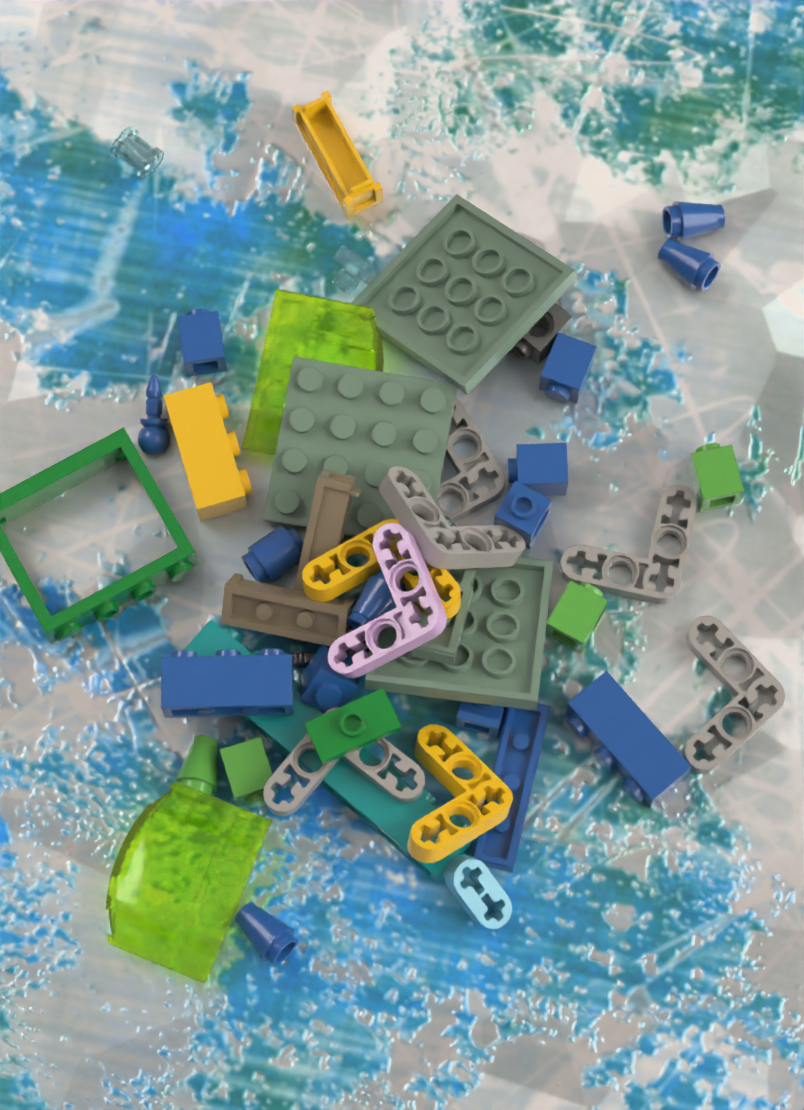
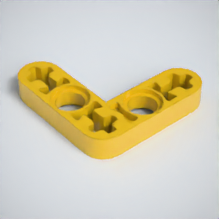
M388 519L382 521L310 561L302 571L303 590L306 596L311 600L327 602L367 581L369 576H375L379 571H382L373 550V537L381 526L387 523L400 524L398 520ZM396 536L392 537L393 540H399ZM391 540L392 545L388 549L398 556L399 561L405 560L400 555L397 544ZM353 554H363L369 558L368 563L361 567L351 566L346 560ZM425 562L429 568L428 571L437 593L442 598L449 596V601L444 602L441 598L440 600L445 609L447 619L452 618L461 607L460 587L446 569H437ZM408 572L403 574L400 582L405 586L407 592L417 586L419 576L411 575ZM320 577L323 580L329 579V583L324 584L320 580L315 582L314 578ZM416 601L424 612L430 616L431 613L421 606L420 601Z
M430 724L419 730L414 747L415 757L456 797L412 825L407 842L408 852L417 861L434 863L503 822L508 816L513 795L509 787L449 729L438 724ZM464 768L469 770L474 777L469 780H463L455 776L452 770ZM486 799L489 803L483 806L484 800ZM453 815L464 816L469 819L471 825L468 827L455 826L449 820V817ZM437 837L435 844L432 841H430L433 838Z

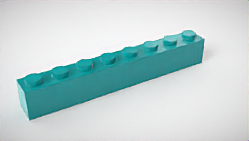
M211 619L183 649L197 652L198 656H215L216 651L226 649L238 650L241 652V655H258L259 651L255 650L252 654L240 644L243 638L236 630L225 624L220 627ZM294 680V715L239 717L288 757L307 734L304 723L322 716L325 712L300 700L301 685ZM369 744L363 747L359 754L363 764L367 766L379 765L381 761L369 752L372 746ZM309 750L304 752L298 761L299 767L307 773L316 772L322 767L316 751ZM342 758L319 784L437 884L444 877L445 868L449 861L457 855H463L471 846L470 841L434 863H423L410 855L407 849V842L412 825L437 809L434 806L437 800L426 789H424L421 797L416 801L400 803L391 798ZM392 761L388 769L379 775V777L385 779L387 773L390 772L398 780L397 790L402 791L406 787L414 790L402 779L403 776L394 770L395 763ZM457 815L449 817V820L455 826L468 827ZM437 837L433 838L430 841H432L435 844Z

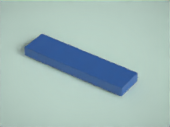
M537 703L536 711L507 707L492 772L509 787L513 800L507 818L478 836L475 840L472 857L482 861L487 867L513 873L551 710L549 705ZM486 799L484 805L489 803Z

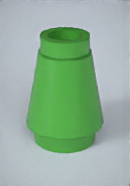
M205 735L193 737L192 744L175 779V784L178 786L177 794L180 797L194 802H207L211 799V794L217 791L218 741Z

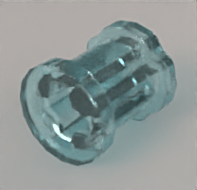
M131 126L123 130L114 140L110 152L117 159L122 158L135 169V175L143 180L159 167L163 160L164 152L158 147L152 148L139 136L138 130Z

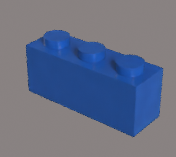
M226 649L216 651L215 656H198L197 652L182 650L173 652L172 657H161V709L164 717L294 715V665L292 654H284V651L281 649H262L258 651V655H241V652L238 650Z
M607 671L567 703L565 713L569 716L566 718L568 726L579 738L583 739L586 736L597 748L594 751L596 758L607 770L611 771L615 768L625 780L622 783L623 788L635 802L640 803L643 800L651 808L689 775L692 766Z

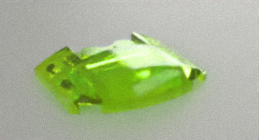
M276 289L242 450L275 456L293 357L384 372L383 343L374 318L377 317L372 307Z
M175 781L168 786L172 790L161 796L153 804L149 803L129 830L118 852L112 869L106 898V910H109L112 934L107 933L108 943L206 984L224 947L225 938L254 867L260 859L272 820Z

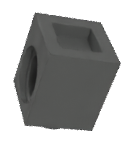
M555 303L534 325L544 328L547 334L541 337H534L527 332L511 350L521 359L528 360L529 358L539 365L549 355L558 332L565 335L570 332L572 316Z

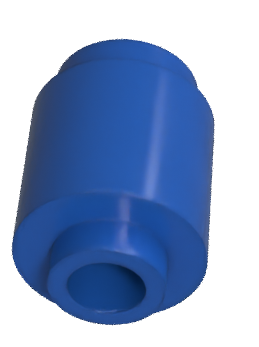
M279 526L249 546V552L243 555L241 559L256 582L263 583L266 580L272 582L299 564L304 542L293 528L286 531L284 527Z

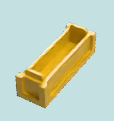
M329 91L321 93V98L302 107L300 104L293 106V121L347 219L383 202V188L379 182L375 184L332 107V97Z

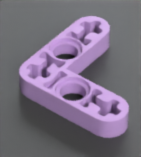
M387 523L381 526L374 534L372 542L373 550L397 608L341 636L332 643L328 651V663L334 671L346 678L354 679L367 674L436 638L446 626L447 617L445 609L418 544L412 533L398 523ZM393 536L400 539L397 543V548L405 560L399 561L398 556L388 549L392 545L391 538ZM416 570L419 574L417 586L411 591H402L400 588L401 577L407 571ZM420 601L421 606L431 613L427 617L429 624L426 627L417 623L422 619L419 607L413 602ZM394 627L397 634L394 644L389 648L381 649L378 646V635L384 628ZM369 648L373 652V655L371 656L364 650ZM348 649L356 652L352 656L353 664L351 666L342 662L347 658L346 651Z

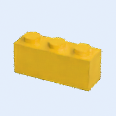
M209 382L164 395L165 405L200 522L248 508L245 494L252 493V488L246 468L242 470L237 469L234 456L241 455L235 431L227 433L223 423V419L230 417L223 393L215 395L212 383Z

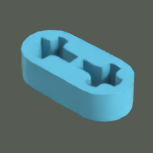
M465 854L452 858L446 865L444 879L447 887L470 918L477 924L489 929H497L505 925L512 913V903L487 866L482 861ZM464 868L471 870L469 877L474 882V887L462 882L464 879L462 873ZM483 896L494 901L492 908L495 912L491 916L485 914L488 909L481 899Z

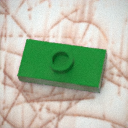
M384 688L304 723V727L322 766L402 730V726Z

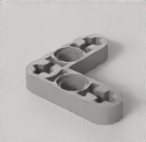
M457 398L452 416V423L456 430L449 435L446 456L458 475L440 484L437 506L450 526L497 500L502 495L505 486V475L502 468ZM467 438L476 444L477 451L471 457L462 458L454 452V444L460 439ZM484 474L487 478L494 476L496 478L493 483L494 489L489 491L486 486H482L474 490L473 498L475 501L470 502L468 492L461 484L466 482L468 490L479 484V475ZM448 492L458 494L463 502L461 508L455 512L444 511L438 503L443 494Z
M400 466L391 467L379 485L382 497L400 525L414 536L424 561L437 569L510 567L515 564L525 549L526 543L523 537L504 525L450 526L421 480L407 468Z
M677 484L669 486L663 491L657 508L647 558L576 544L568 547L563 552L560 560L562 578L567 583L570 580L579 585L581 582H586L595 586L601 592L655 604L671 602L678 593L697 508L695 493L689 487ZM675 497L683 498V505L689 507L682 508L678 525L670 523L673 507L670 504H666V502L672 503ZM665 534H672L680 540L681 549L677 553L666 554L659 549L658 539ZM580 556L585 558L584 565L597 568L598 560L605 561L601 569V580L594 579L596 570L583 568L581 574L573 573V566L567 564V562H575L576 557ZM661 563L669 565L666 583L671 584L672 587L666 586L664 592L655 591L656 584L649 582V580H656L658 578ZM622 564L630 569L632 578L625 584H616L609 579L608 570L613 565Z
M700 616L689 627L686 637L687 645L691 652L735 697L692 735L685 745L683 757L692 766L691 771L698 774H708L717 769L780 711L784 704L785 692L780 682L720 620L712 616ZM699 628L704 632L710 629L714 630L713 641L720 649H722L724 643L730 646L721 653L717 661L712 658L717 649L708 641L703 644L697 641L700 634ZM736 656L745 661L747 673L744 676L734 678L725 672L723 664L729 657ZM759 689L763 693L771 690L774 693L771 700L773 706L771 707L767 703L762 704L754 713V716L760 719L755 722L748 708L755 703L758 697L756 690ZM741 702H744L746 708L743 707L742 705H739V704H740ZM728 715L740 716L746 724L745 732L735 737L728 735L722 727L723 719ZM713 729L719 741L729 747L725 750L720 742L713 748L710 754L711 762H708L706 759H701L698 762L694 759L696 753L694 746L697 744L701 748L706 747L714 738V735L709 733Z
M339 707L329 709L324 714L331 712ZM307 733L267 780L263 790V797L267 808L272 813L278 816L291 815L302 806L341 758L400 803L414 802L421 797L425 789V776L418 764L385 738L371 743L380 746L384 751V759L379 765L367 766L363 764L359 757L362 749L360 748L323 765L316 772L307 773L298 765L299 758L304 752L309 750L315 751ZM392 758L399 761L394 764V770L405 777L410 772L415 775L413 784L416 788L414 790L407 787L402 791L397 790L398 780L390 772L387 773L385 779L379 777L388 769ZM292 769L300 780L308 784L302 788L301 784L297 781L290 791L293 801L288 803L283 800L276 804L274 803L276 796L273 789L275 787L285 789L292 781V777L286 774V772Z

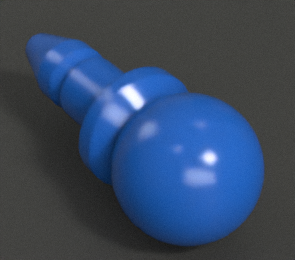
M152 375L146 389L147 418H140V424L143 427L138 433L137 441L144 453L157 456L168 449L170 434L165 428L168 424V419L161 418L162 388L158 377Z

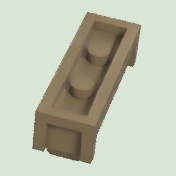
M325 469L318 476L295 580V590L304 591L302 571L310 561L342 544L352 497H359L362 491L361 488L355 487L357 477ZM320 577L314 578L315 582L320 580L324 584L329 583V579L323 580Z
M235 573L224 586L221 624L331 646L335 640L353 631V629H349L347 619L351 615L357 598L348 597L346 600L335 598L327 602L311 600L304 591L243 579L242 574Z

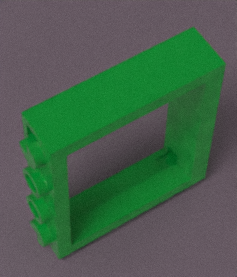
M124 427L0 493V553L51 644L58 640L62 641L70 636L72 639L77 637L85 625L95 620L103 622L112 618L119 612L120 606L131 600L140 602L149 598L156 592L157 586L170 579L172 582L184 579L183 575L193 570V567L199 564L195 550ZM127 460L177 548L57 614L50 616L1 526L116 464Z

